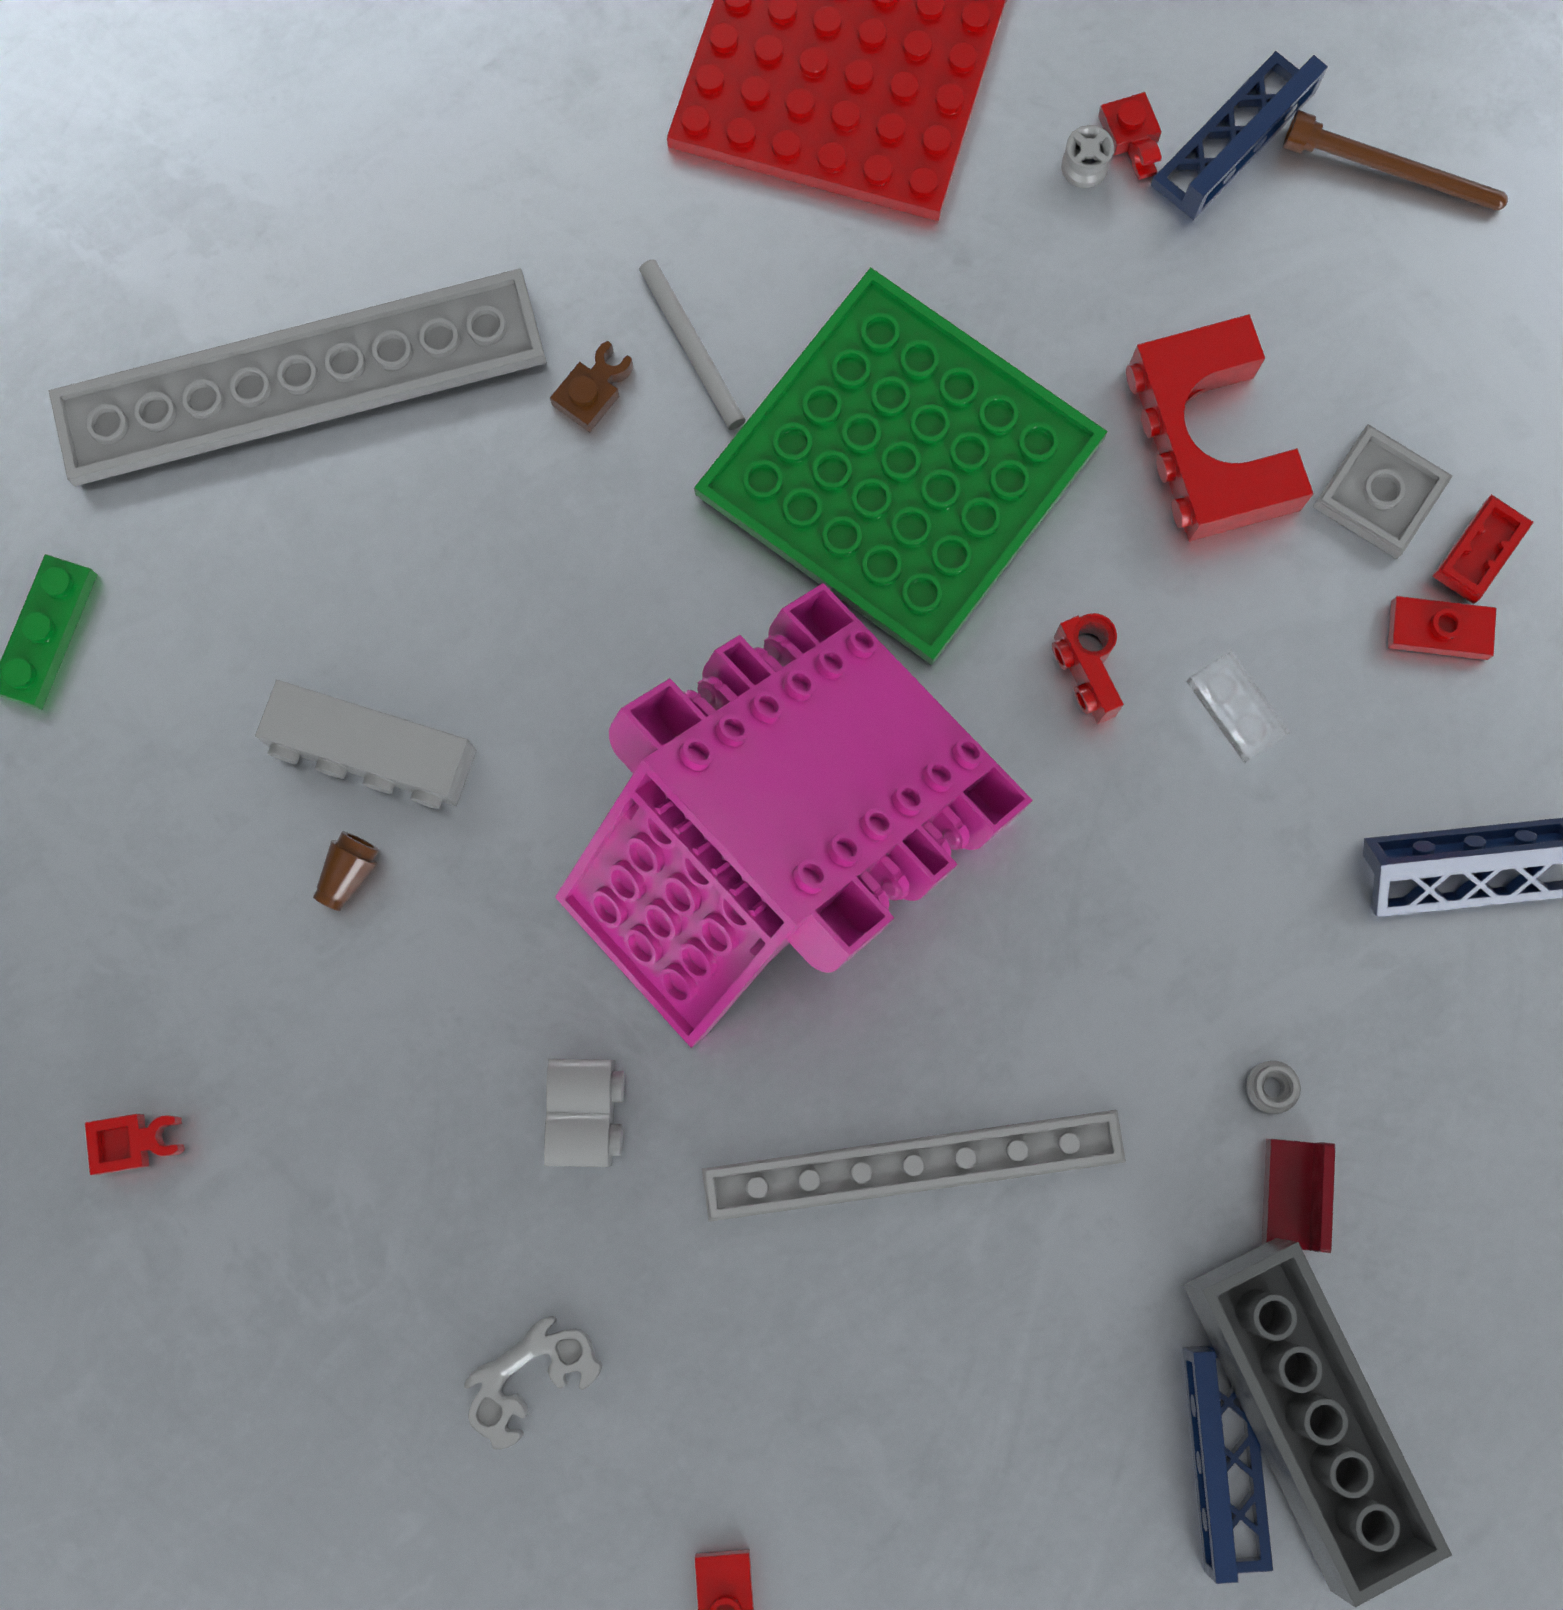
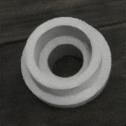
M1279 1061L1260 1063L1252 1069L1246 1083L1247 1094L1253 1105L1259 1110L1270 1114L1283 1113L1291 1109L1298 1101L1301 1091L1300 1081L1295 1071L1287 1064ZM1270 1077L1276 1079L1280 1084V1092L1274 1098L1268 1096L1264 1090V1083Z

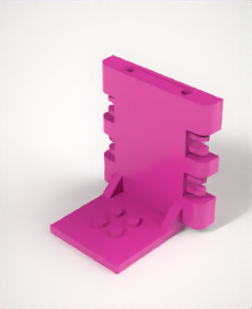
M824 583L780 610L770 625L769 637L764 640V649L760 647L752 648L741 635H738L714 650L703 668L702 680L697 682L698 693L693 690L682 691L669 678L619 710L610 725L609 740L615 754L633 775L555 896L560 904L691 1048L709 1033L764 967L789 943L815 969L826 973L836 971L881 933L894 919V916L889 912V899L893 901L899 899L916 901L921 899L958 865L950 856L951 849L965 848L976 850L981 848L1020 815L1033 801Z

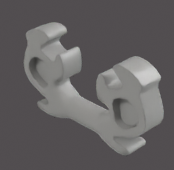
M554 1316L546 1317L535 1323L525 1337L495 1361L479 1366L469 1375L464 1383L466 1389L477 1383H482V1387L469 1409V1423L472 1428L491 1441L493 1449L501 1450L517 1443L524 1434L521 1429H510L508 1424L513 1414L520 1418H525L529 1413L528 1407L518 1394L506 1396L502 1393V1388L508 1377L534 1357L546 1354L551 1356L552 1362L547 1372L552 1382L559 1388H563L567 1384L566 1373L576 1371L581 1373L579 1382L581 1390L589 1387L597 1379L602 1369V1363L596 1359L592 1342L586 1332L575 1328L548 1334V1329L556 1322L557 1318Z

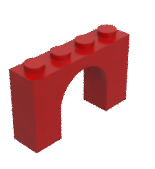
M1250 314L1138 344L1129 365L1126 366L1128 386L1133 394H1139L1143 406L1141 411L1143 430L1148 438H1154L1159 453L1156 456L1158 474L1163 483L1169 482L1174 497L1171 502L1174 521L1178 528L1184 527L1189 542L1299 512L1314 494L1298 448L1249 462L1228 463L1212 458L1204 453L1193 442L1187 431L1184 411L1185 405L1191 399L1210 390L1254 379L1264 362L1265 355Z

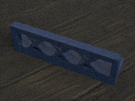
M1275 51L1153 177L1151 186L1194 221L1295 115L1296 111L1300 110L1316 93L1328 66L1313 55L1298 69ZM1273 71L1287 81L1276 94H1266L1264 80ZM1256 89L1257 95H1251ZM1258 107V113L1246 126H1235L1234 111L1237 108ZM1226 121V126L1220 127ZM1207 139L1228 140V144L1215 158H1204L1203 143ZM1195 153L1196 158L1189 159ZM1197 170V177L1188 185L1186 193L1169 180L1176 171Z
M1563 818L1364 838L1363 857L1375 874L1371 909L1376 917L1563 898V880L1542 882L1538 879L1552 865L1563 864ZM1516 869L1520 873L1503 887L1492 888L1487 883L1501 870ZM1464 874L1469 878L1454 892L1441 893L1436 888L1450 875ZM1412 879L1418 884L1404 897L1389 898L1391 881Z
M1213 1346L1182 1347L1204 1572L1216 1584L1239 1583L1238 1573L1273 1571L1261 1448L1243 1408L1241 1410L1233 1403L1237 1397L1233 1388L1231 1387L1226 1395L1219 1390L1216 1358L1218 1357ZM1228 1407L1243 1419L1245 1433L1231 1451L1225 1447L1222 1415ZM1245 1449L1248 1466L1239 1459ZM1234 1463L1249 1476L1250 1491L1237 1507L1230 1503L1227 1473ZM1251 1506L1254 1523L1245 1516ZM1240 1520L1255 1532L1257 1557L1236 1558L1233 1529Z

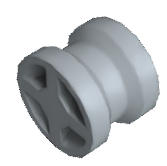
M1094 125L1081 126L1071 133L1067 140L1061 164L1063 176L1070 184L1080 188H1091L1104 180L1114 152L1113 139L1109 133L1101 127ZM1085 159H1094L1093 163H1084L1083 161Z

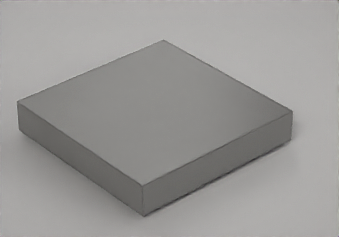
M1367 424L1313 505V508L1398 559L1440 497L1452 475Z

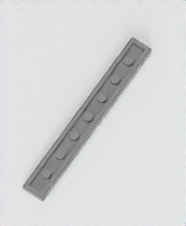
M1117 1110L702 1168L708 1221L711 1222L1125 1163L1126 1159Z

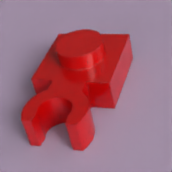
M132 1114L85 1122L90 1175L149 1167L148 1151H152L160 1156L181 1154L185 1151L184 1144L168 1146L164 1143L162 1135L168 1126L182 1124V1118L168 1115L160 1116L154 1119L147 1128L145 1127L144 1114Z

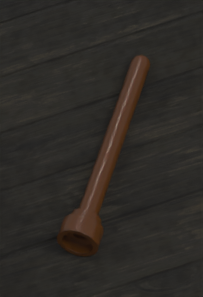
M1301 110L1296 111L1283 142L1282 148L1299 154L1303 150L1312 152L1316 148L1493 210H1501L1508 203V196L1504 191L1322 129L1323 123L1317 122L1315 115Z

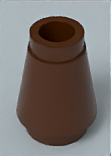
M342 831L337 841L331 840L313 898L331 909L341 911L343 905L378 864L374 859L379 849L356 835Z

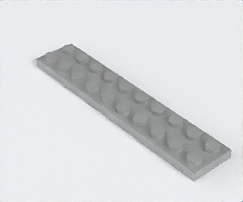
M521 268L48 391L67 480L74 486L531 368L546 364L547 362Z

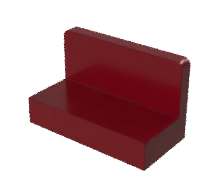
M1266 1139L1261 1245L1279 1238L1299 1242L1302 1250L1331 1253L1335 1143Z

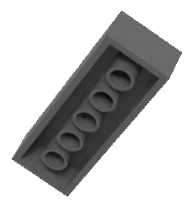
M1275 1238L1184 1284L1183 1286L1330 1591L1356 1608L1452 1556L1299 1242Z

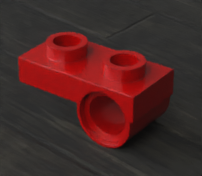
M1090 613L1081 617L1077 615L1060 623L1054 635L1055 642L1052 643V649L1060 667L1063 670L1070 669L1078 685L1074 687V692L1081 709L1085 714L1092 713L1097 725L1116 717L1124 704L1103 664L1117 641L1115 625L1109 618L1097 613ZM1084 633L1097 636L1102 643V649L1099 651L1085 649L1080 644L1078 636Z

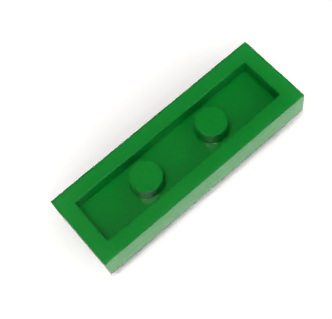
M47 554L44 555L0 660V697L40 710L43 709L98 574L91 568Z

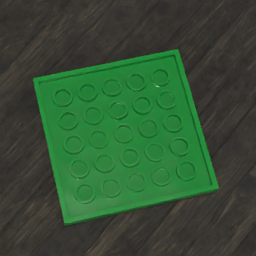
M870 267L696 484L694 492L700 499L818 584L824 583L839 599L932 665L1104 441L1108 431Z

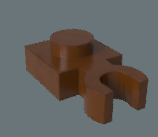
M609 341L602 343L596 350V363L591 369L579 361L550 397L552 406L588 432L593 430L620 397L618 388L612 384L625 380L633 370L632 358L628 355L616 366L606 363L614 353L613 346Z

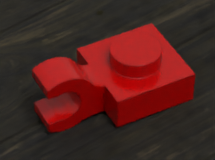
M1146 92L1102 104L1098 117L1103 129L1113 139L1114 156L1128 152L1138 180L1156 175L1158 171L1154 163L1162 159L1157 145L1162 131Z

